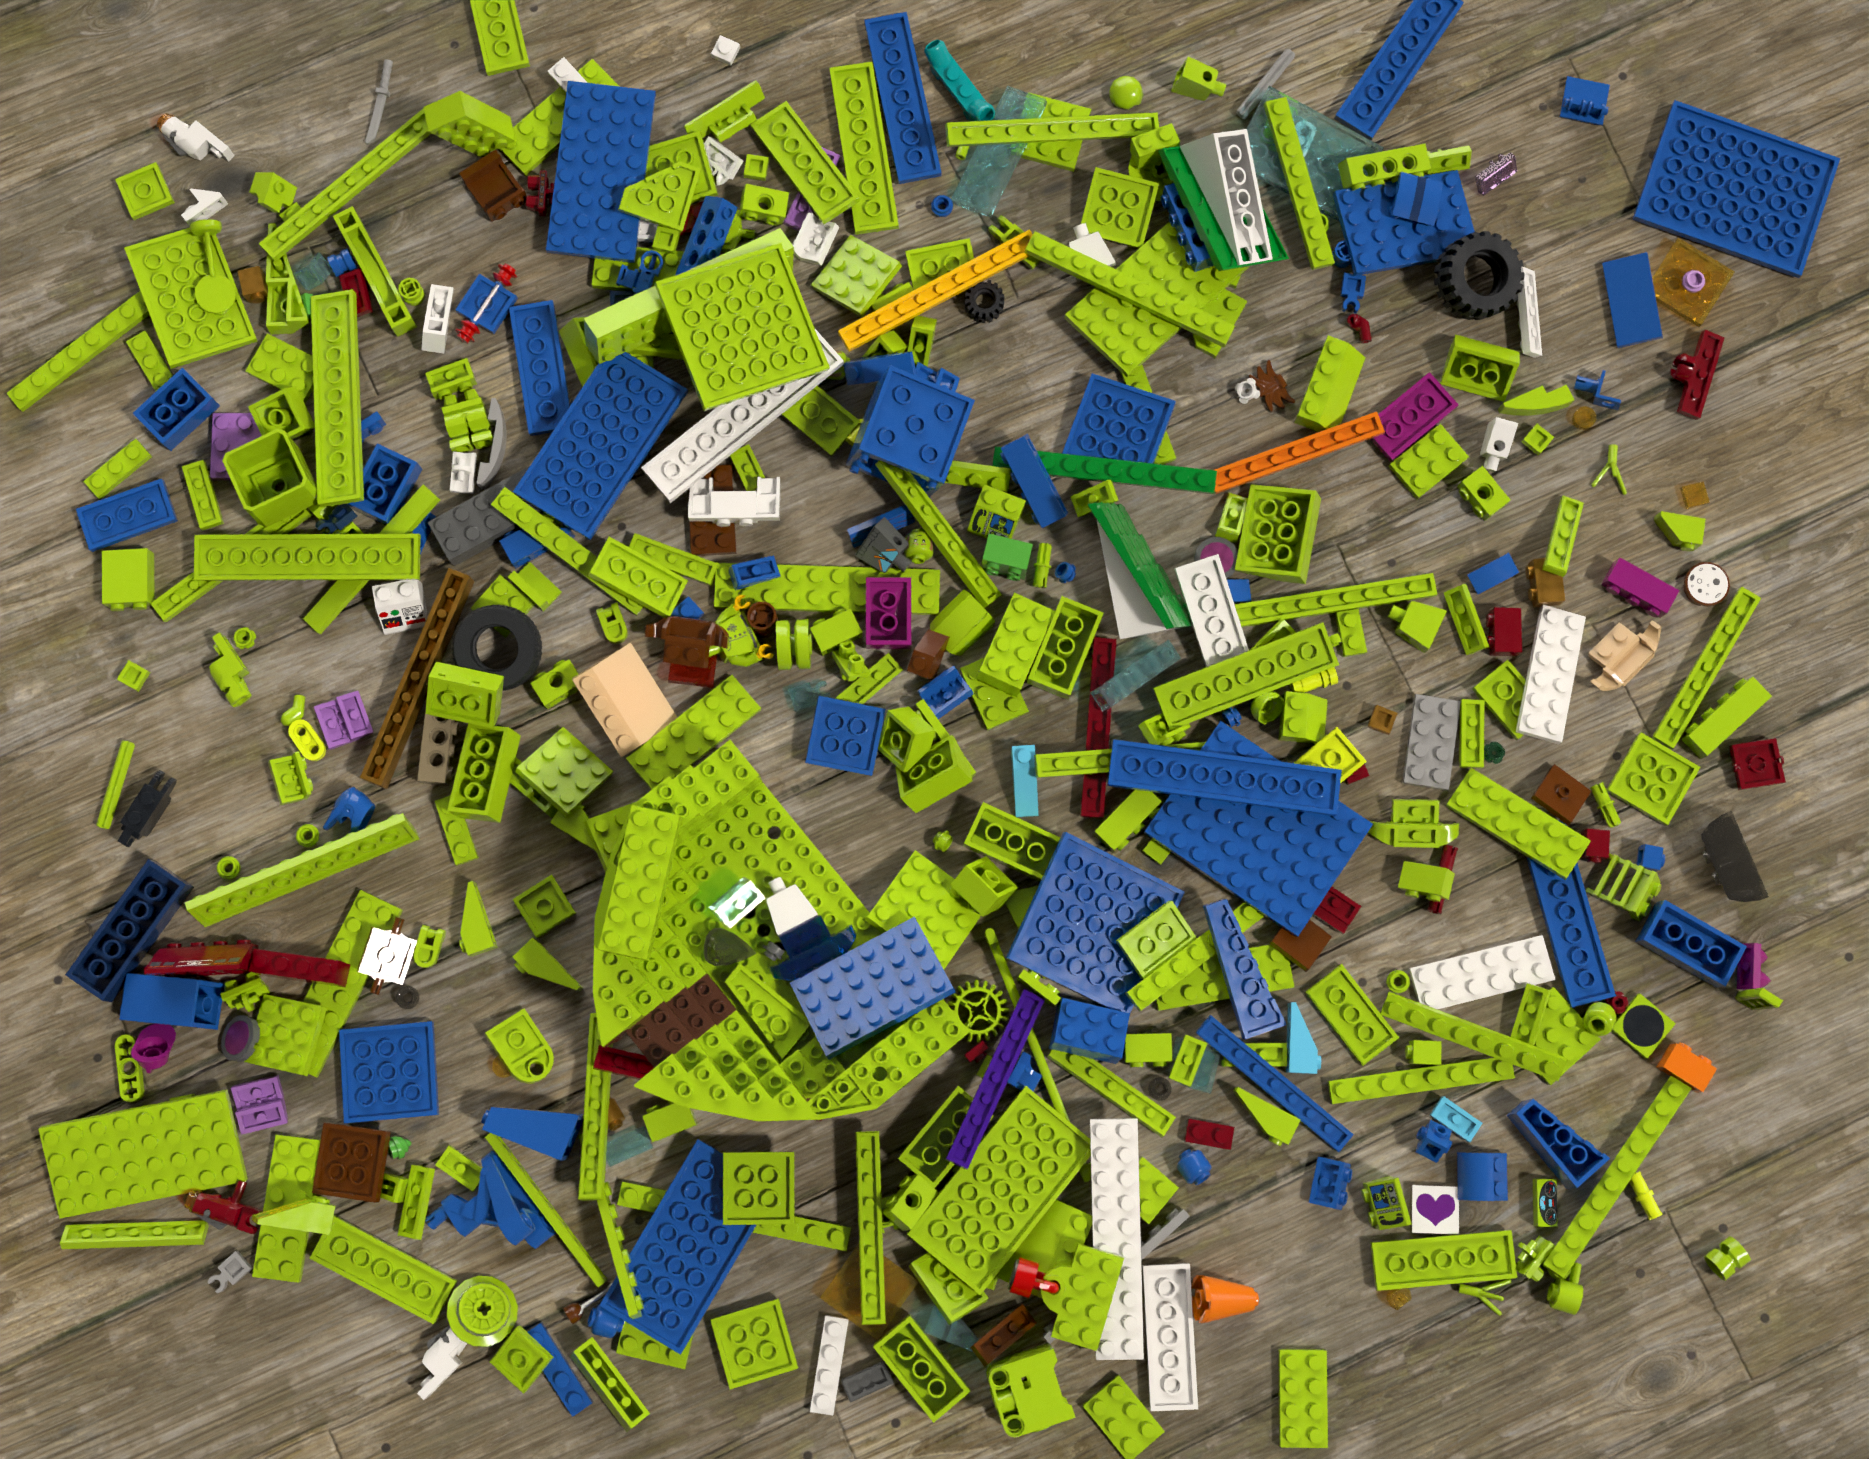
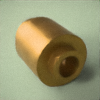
M610 1097L608 1130L615 1131L623 1125L622 1122L625 1120V1116L615 1099Z

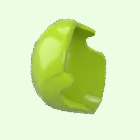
M1131 76L1117 78L1113 81L1109 90L1111 102L1116 107L1125 110L1140 105L1144 95L1141 84Z
M1274 691L1263 693L1255 697L1251 702V713L1258 722L1266 725L1267 722H1271L1280 716L1284 699Z

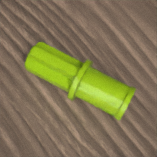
M1048 543L1039 544L1037 563H1034L1033 587L1047 588L1049 569H1051L1049 563L1052 546Z
M1604 782L1590 787L1598 804L1597 810H1601L1607 826L1613 828L1621 824L1613 805L1615 802L1614 800L1611 801Z

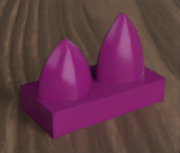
M1742 943L1747 947L1737 964V990L1763 988L1771 982L1769 977L1761 971V964L1767 960L1768 956L1761 949V944Z

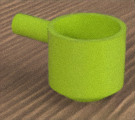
M1575 1262L1572 1266L1569 1281L1557 1278L1554 1283L1550 1284L1547 1292L1550 1308L1572 1315L1577 1314L1583 1298V1286L1578 1284L1582 1266L1580 1263Z

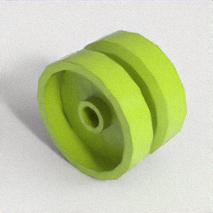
M808 619L796 620L794 634H791V625L788 620L776 621V648L779 671L791 670L793 656H796V665L799 670L811 669L812 636L809 631Z

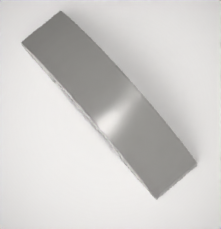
M491 398L488 415L490 424L496 426L489 463L480 462L477 485L481 490H486L494 480L502 464L506 449V422L496 398Z

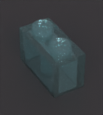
M743 877L708 908L724 926L730 929L765 897L750 879Z

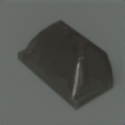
M1729 811L1721 814L1709 823L1701 834V841L1705 848L1702 854L1707 865L1711 863L1714 869L1711 875L1716 886L1721 885L1724 894L1729 900L1750 902L1768 898V893L1733 812Z

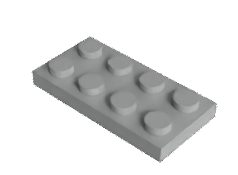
M1419 694L1414 695L1402 784L1449 790L1461 701Z

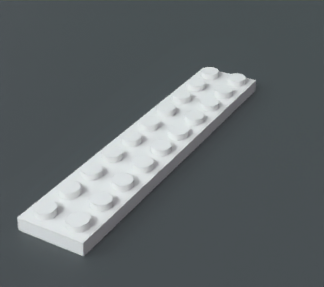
M816 329L815 331L830 367L828 371L716 407L641 467L670 503L844 365L843 359Z
M1090 1119L1093 1248L1124 1257L1097 1351H1095L1096 1360L1144 1359L1138 1119Z

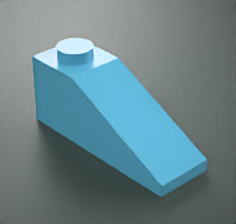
M1035 745L1012 746L1011 748L1016 817L1039 816L1034 760Z
M1296 1002L1288 1003L1286 1073L1317 1074V1069H1321V1056H1318L1316 1045Z

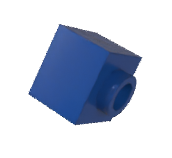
M1647 844L1639 846L1636 865H1641L1650 871H1659L1665 863L1664 848Z

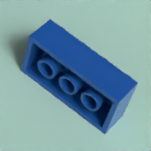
M1666 900L1656 902L1635 941L1716 988L1726 987L1747 947Z

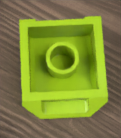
M964 589L930 623V630L949 636L946 650L951 654L961 656L995 625V620Z

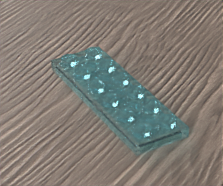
M1007 86L995 109L993 120L1040 118L1047 105V101L1044 98ZM1028 143L978 145L951 198L953 204L991 218Z

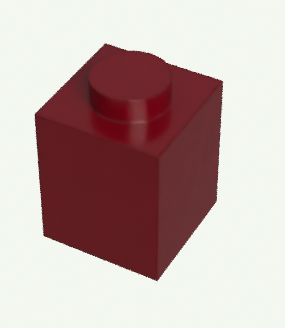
M1589 828L1582 830L1581 835L1591 842L1580 858L1587 859L1588 863H1601V860L1609 858L1610 830Z

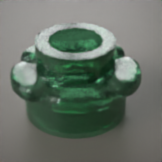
M1491 742L1484 746V759L1488 763L1498 764L1503 760L1505 749L1500 743Z

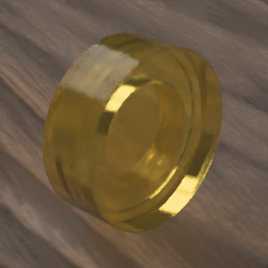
M1580 407L1574 412L1572 422L1578 429L1587 430L1596 422V413L1590 407Z

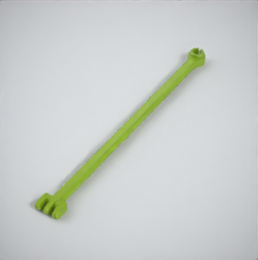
M988 928L985 931V938L1015 1009L1020 995L999 946L996 934L992 928ZM1032 1028L1027 1041L1054 1109L1070 1122ZM1085 1162L1079 1170L1084 1183L1091 1180V1162L1088 1164Z

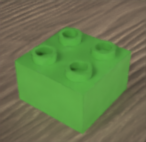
M989 534L982 559V568L988 575L998 576V574L1006 575L1009 580H1025L1033 544Z

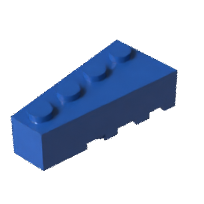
M1534 1099L1522 1101L1507 1114V1117L1566 1189L1578 1188L1610 1159L1606 1154L1594 1148V1145L1577 1135L1571 1127L1564 1125L1554 1114Z

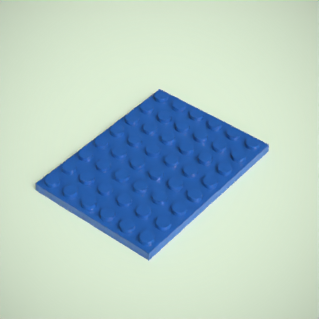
M1674 100L1632 220L1800 278L1840 158Z
M1222 721L1219 722L1200 750L1279 761ZM1170 794L1144 833L1283 929L1298 937L1373 824L1340 801H1338L1337 815L1329 816Z

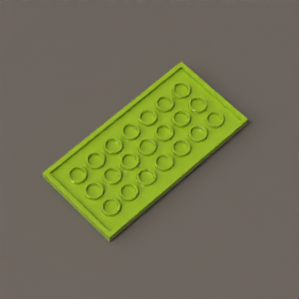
M1169 221L1116 270L1202 310L1250 266L1225 271H1218V269L1212 266L1194 272L1192 265H1188L1186 261L1184 247L1178 243L1176 228L1172 227ZM1185 224L1187 227H1194L1191 224ZM1193 243L1198 247L1202 246L1200 243ZM1097 287L1068 311L1064 317L1126 377L1131 375L1181 329V327Z
M1024 1086L980 1141L968 1169L959 1167L914 1227L907 1232V1235L981 1295L1091 1156L1090 1138L1031 1089Z
M228 1089L45 1125L38 1129L59 1219L236 1184L238 1180L246 1182L248 1179Z

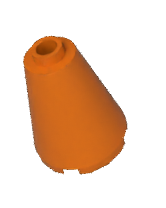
M1196 1275L1193 1279L1191 1289H1195V1296H1192L1193 1317L1195 1321H1199L1198 1323H1207L1254 1311L1255 1306H1258V1293L1254 1291L1253 1287L1205 1275Z

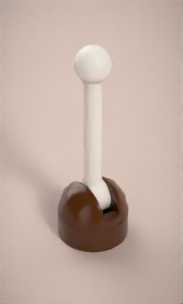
M612 1283L609 1284L607 1289L584 1304L572 1303L564 1307V1312L570 1322L574 1324L579 1321L583 1316V1309L605 1296Z

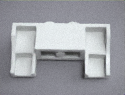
M757 477V492L713 491V478L700 479L690 487L689 521H712L721 527L730 526V523H739L740 526H752L753 523H758V521H780V477Z

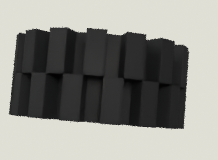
M987 280V282L982 281L969 288L965 294V310L969 312L968 316L970 318L974 317L976 322L982 320L981 323H985L986 320H989L990 323L993 322V318L997 319L999 314H1002L1005 297L1002 294V288H998L996 282L991 284V280ZM981 294L991 296L993 299L992 306L986 309L980 308L976 303L977 297Z

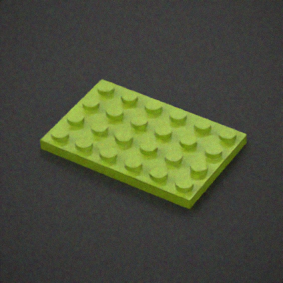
M190 228L124 247L170 369L257 342L216 235L210 236L215 274L222 275L233 283L236 291V300L230 309L219 314L209 313L198 305L195 298V287L199 280L204 276L210 275L205 238L204 236L192 234Z

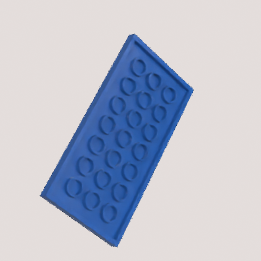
M568 81L546 245L547 253L635 263L640 218L620 212L618 208L624 189L646 178L656 91Z
M627 352L616 356L611 361L598 363L513 493L588 540H591L687 395L688 389Z
M697 1139L629 1254L631 1263H628L630 1272H634L637 1280V1286H634L636 1295L641 1296L644 1309H641L642 1317L636 1319L629 1317L618 1275L599 1305L680 1355L756 1225H723V1153Z

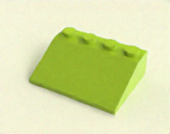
M1251 484L1235 571L1282 582L1306 584L1321 497L1317 491Z
M1055 1200L1002 1267L998 1278L1009 1283L1015 1260L1019 1257L1039 1263L1038 1271L1044 1273L1058 1265L1071 1266L1077 1244L1084 1245L1092 1226V1215ZM1032 1289L1031 1294L1042 1298L1041 1291Z

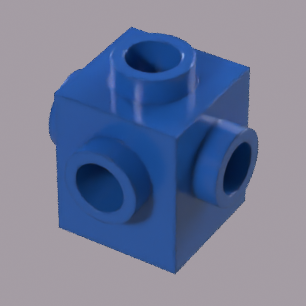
M1430 1120L1426 1127L1421 1126L1416 1135L1418 1139L1416 1153L1437 1163L1442 1155L1449 1151L1452 1145L1450 1140L1452 1130Z

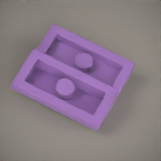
M359 691L336 697V700L314 706L313 708L328 750L373 734Z
M279 1075L231 1087L237 1108L235 1114L241 1135L288 1123Z

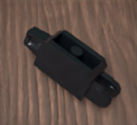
M159 770L149 784H144L120 821L123 824L121 827L123 832L118 839L119 843L130 847L135 839L139 840L142 836L146 837L151 833L171 802L169 795L177 783L176 779L173 777L169 778L162 790L159 791L157 788L165 776V773Z

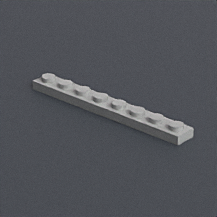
M1183 1208L1179 1210L1173 1209L1165 1217L1167 1221L1162 1226L1157 1224L1148 1232L1150 1237L1144 1242L1141 1240V1260L1190 1217ZM1054 1319L1043 1328L1046 1332L1042 1335L1049 1344L1056 1339L1051 1337Z

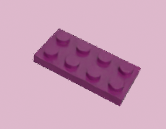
M1429 372L1378 414L1385 433L1371 438V440L1387 459L1392 462L1455 410L1459 404Z

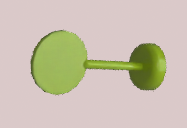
M211 219L192 222L189 225L191 233L196 236H204L210 273V275L204 276L198 281L195 287L196 301L203 310L209 313L219 314L226 312L233 306L236 300V291L233 283L228 278L215 274L210 236L221 232L222 223Z

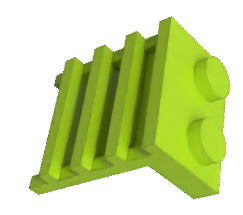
M1609 853L1608 859L1611 861L1595 890L1587 887L1586 893L1627 910L1631 918L1640 922L1642 917H1646L1651 908L1650 901L1653 896L1656 897L1661 890L1662 885L1660 884L1658 874L1653 870L1650 871L1641 865L1638 866L1629 860L1619 858L1618 855ZM1616 864L1624 865L1608 896L1602 894ZM1629 869L1636 870L1621 901L1615 900L1614 898Z

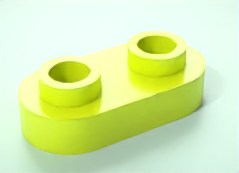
M301 719L292 722L288 730L289 736L302 755L310 761L321 760L326 754V746L312 725ZM305 728V734L300 736V729ZM317 746L318 752L316 754H312V748Z

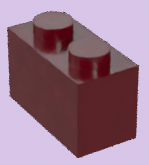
M1494 607L1486 615V627H1489V636L1486 639L1489 644L1487 649L1490 651V656H1518L1522 653L1521 608Z

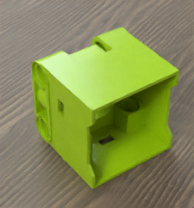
M1049 1343L994 1360L986 1367V1376L995 1409L1006 1434L1010 1437L1015 1438L1028 1433L1038 1432L1052 1425L1076 1418L1072 1405L1068 1404L1067 1398L1062 1396L1054 1371L1057 1357L1054 1348ZM1026 1376L1027 1380L1022 1382L1021 1378Z

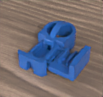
M652 250L645 252L641 257L640 272H638V269H635V271L629 270L628 266L622 264L616 285L633 288L635 294L651 288L655 276L659 277L660 271L663 268L662 256ZM652 255L649 269H647L644 265V260L647 256ZM658 257L660 260V265L658 266V268L653 270L656 258Z

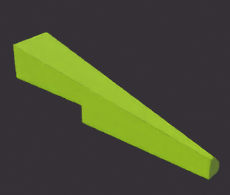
M276 223L268 224V235L277 229ZM267 254L266 284L268 286L266 327L271 335L293 334L308 324L309 320L287 254H284L276 262Z

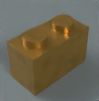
M1545 558L1531 560L1525 569L1526 578L1530 580V588L1528 589L1529 601H1532L1533 607L1561 605L1565 602L1563 577L1542 570Z

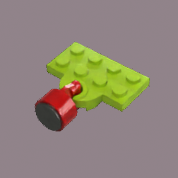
M1078 1243L1071 1266L1058 1265L1047 1273L1038 1271L1039 1263L1019 1257L1015 1260L1008 1289L1010 1293L1026 1298L1030 1297L1032 1289L1041 1291L1044 1303L1050 1310L1057 1313L1051 1337L1097 1351L1124 1257Z

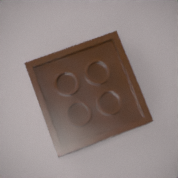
M323 1123L312 1193L379 1203L391 1131Z

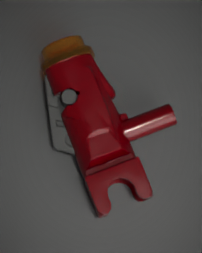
M240 1180L237 1182L232 1197L228 1199L222 1198L220 1194L203 1193L202 1190H191L184 1206L186 1209H189V1212L194 1213L218 1230L229 1225L250 1234H255L258 1231L256 1226L250 1224V1217L263 1212L261 1209L240 1204L247 1182Z

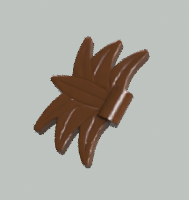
M1270 360L1266 364V373L1258 366L1257 378L1251 374L1249 375V378H1253L1256 381L1255 386L1260 389L1259 397L1265 398L1266 406L1271 413L1273 412L1272 403L1281 409H1285L1281 398L1289 403H1295V400L1286 391L1287 383L1281 374L1277 375L1274 372Z

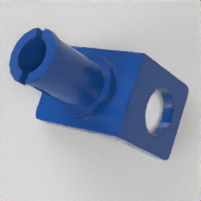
M1602 370L1601 377L1598 380L1577 375L1574 386L1575 390L1594 393L1593 405L1619 410L1620 399L1599 395L1605 370Z

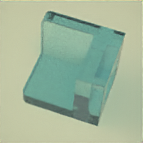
M318 252L306 259L293 274L304 288L309 291L322 284L333 270L321 253Z

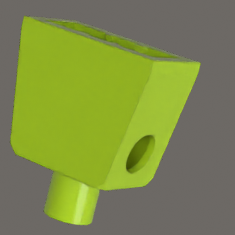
M1187 57L1176 73L1171 92L1205 101L1211 93L1222 97L1226 84L1216 81L1218 76L1217 69Z
M1411 601L1405 610L1393 605L1388 617L1399 622L1395 630L1398 636L1425 653L1430 649L1447 611Z

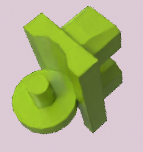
M852 641L842 642L839 644V650L832 651V657L840 668V675L843 680L849 682L856 681L857 677H869L870 671L864 664V658L857 654Z
M252 972L246 974V983L240 985L237 980L226 982L224 984L225 992L221 993L222 1000L226 1001L230 1009L245 1007L248 1012L253 1011V1003L260 1001L259 997L264 996V994L270 993L269 987L261 979L260 975Z
M1540 1235L1535 1241L1531 1240L1527 1246L1522 1242L1519 1243L1518 1247L1522 1252L1517 1257L1519 1261L1516 1263L1518 1273L1535 1281H1539L1544 1275V1271L1539 1266L1543 1261H1546L1555 1247L1551 1241H1547Z

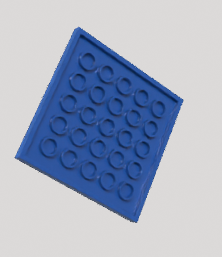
M1063 832L1006 958L1109 1009L1131 1013L1134 1004L1125 993L1144 979L1139 977L1116 943V940L1167 901H1173L1178 908L1184 891L1067 832Z

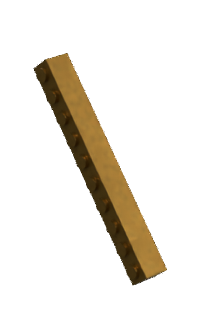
M448 568L360 778L384 789L388 788L427 696L428 676L435 663L441 662L473 587L474 580L469 575Z

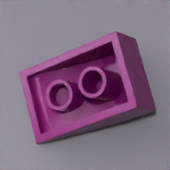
M866 577V649H911V577Z

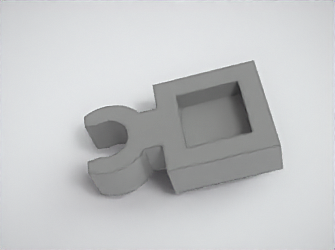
M235 1251L217 1267L222 1273L210 1277L208 1284L219 1280L220 1287L215 1292H223L227 1288L228 1281L235 1285L253 1267L239 1251Z

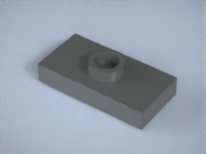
M884 1360L841 1379L850 1403L894 1383Z

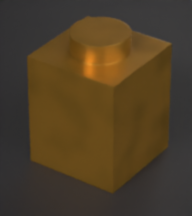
M256 266L239 270L238 276L244 298L249 303L254 304L261 303L264 299H267L268 286L266 284V275L261 267Z

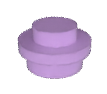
M1688 271L1682 278L1683 287L1693 293L1700 291L1705 285L1704 275L1700 271Z

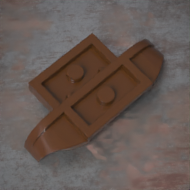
M671 616L646 625L645 637L665 639L663 662L708 668L710 646H720L722 648H728L729 634L722 626L713 621Z

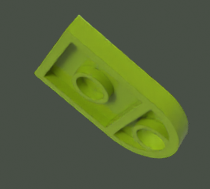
M525 1008L485 1032L484 1036L508 1072L517 1081L526 1084L537 1083L549 1074L554 1062L552 1049ZM535 1063L539 1064L542 1067V1074H532L530 1066Z

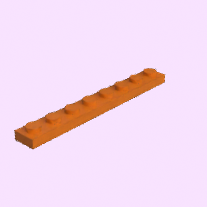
M1376 411L1215 469L1217 471L1215 494L1384 434L1385 431L1378 412Z

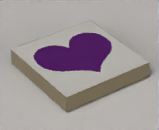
M1411 1185L1410 1220L1412 1224L1410 1225V1232L1459 1234L1458 1187Z

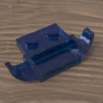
M818 915L779 936L789 957L785 961L768 968L775 979L792 981L802 978L833 959L847 953L854 943L857 934L851 924L837 934L833 933L831 935L821 915Z

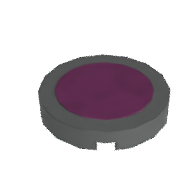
M1212 537L1206 539L1196 549L1194 562L1219 554L1226 579H1228L1235 572L1238 555L1236 547L1225 538Z
M239 1015L234 1017L226 1026L221 1039V1049L223 1055L228 1060L242 1062L254 1053L255 1049L253 1047L260 1038V1028L255 1019Z

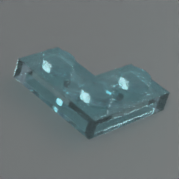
M1176 1037L1172 1060L1176 1059L1183 1041L1181 1037ZM1207 1044L1191 1087L1188 1086L1187 1088L1211 1094L1220 1058V1053L1211 1045Z

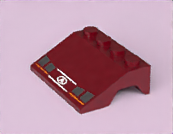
M237 940V945H228V941H215L213 946H205L204 942L190 943V947H182V944H167V948L158 949L145 967L144 974L153 976L164 974L165 977L250 973L249 968L253 950L258 949V945L251 944V940Z

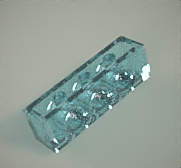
M1167 640L1090 693L1101 710L1105 711L1180 660L1181 657L1171 642Z

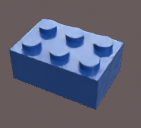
M182 367L138 407L133 414L165 447L172 451L218 409L220 405Z
M377 443L363 469L364 501L347 504L351 509L387 525L400 511L402 504L406 502L423 469L416 461Z
M1062 998L1057 1004L1049 1049L1117 1064L1123 1056L1130 1013Z

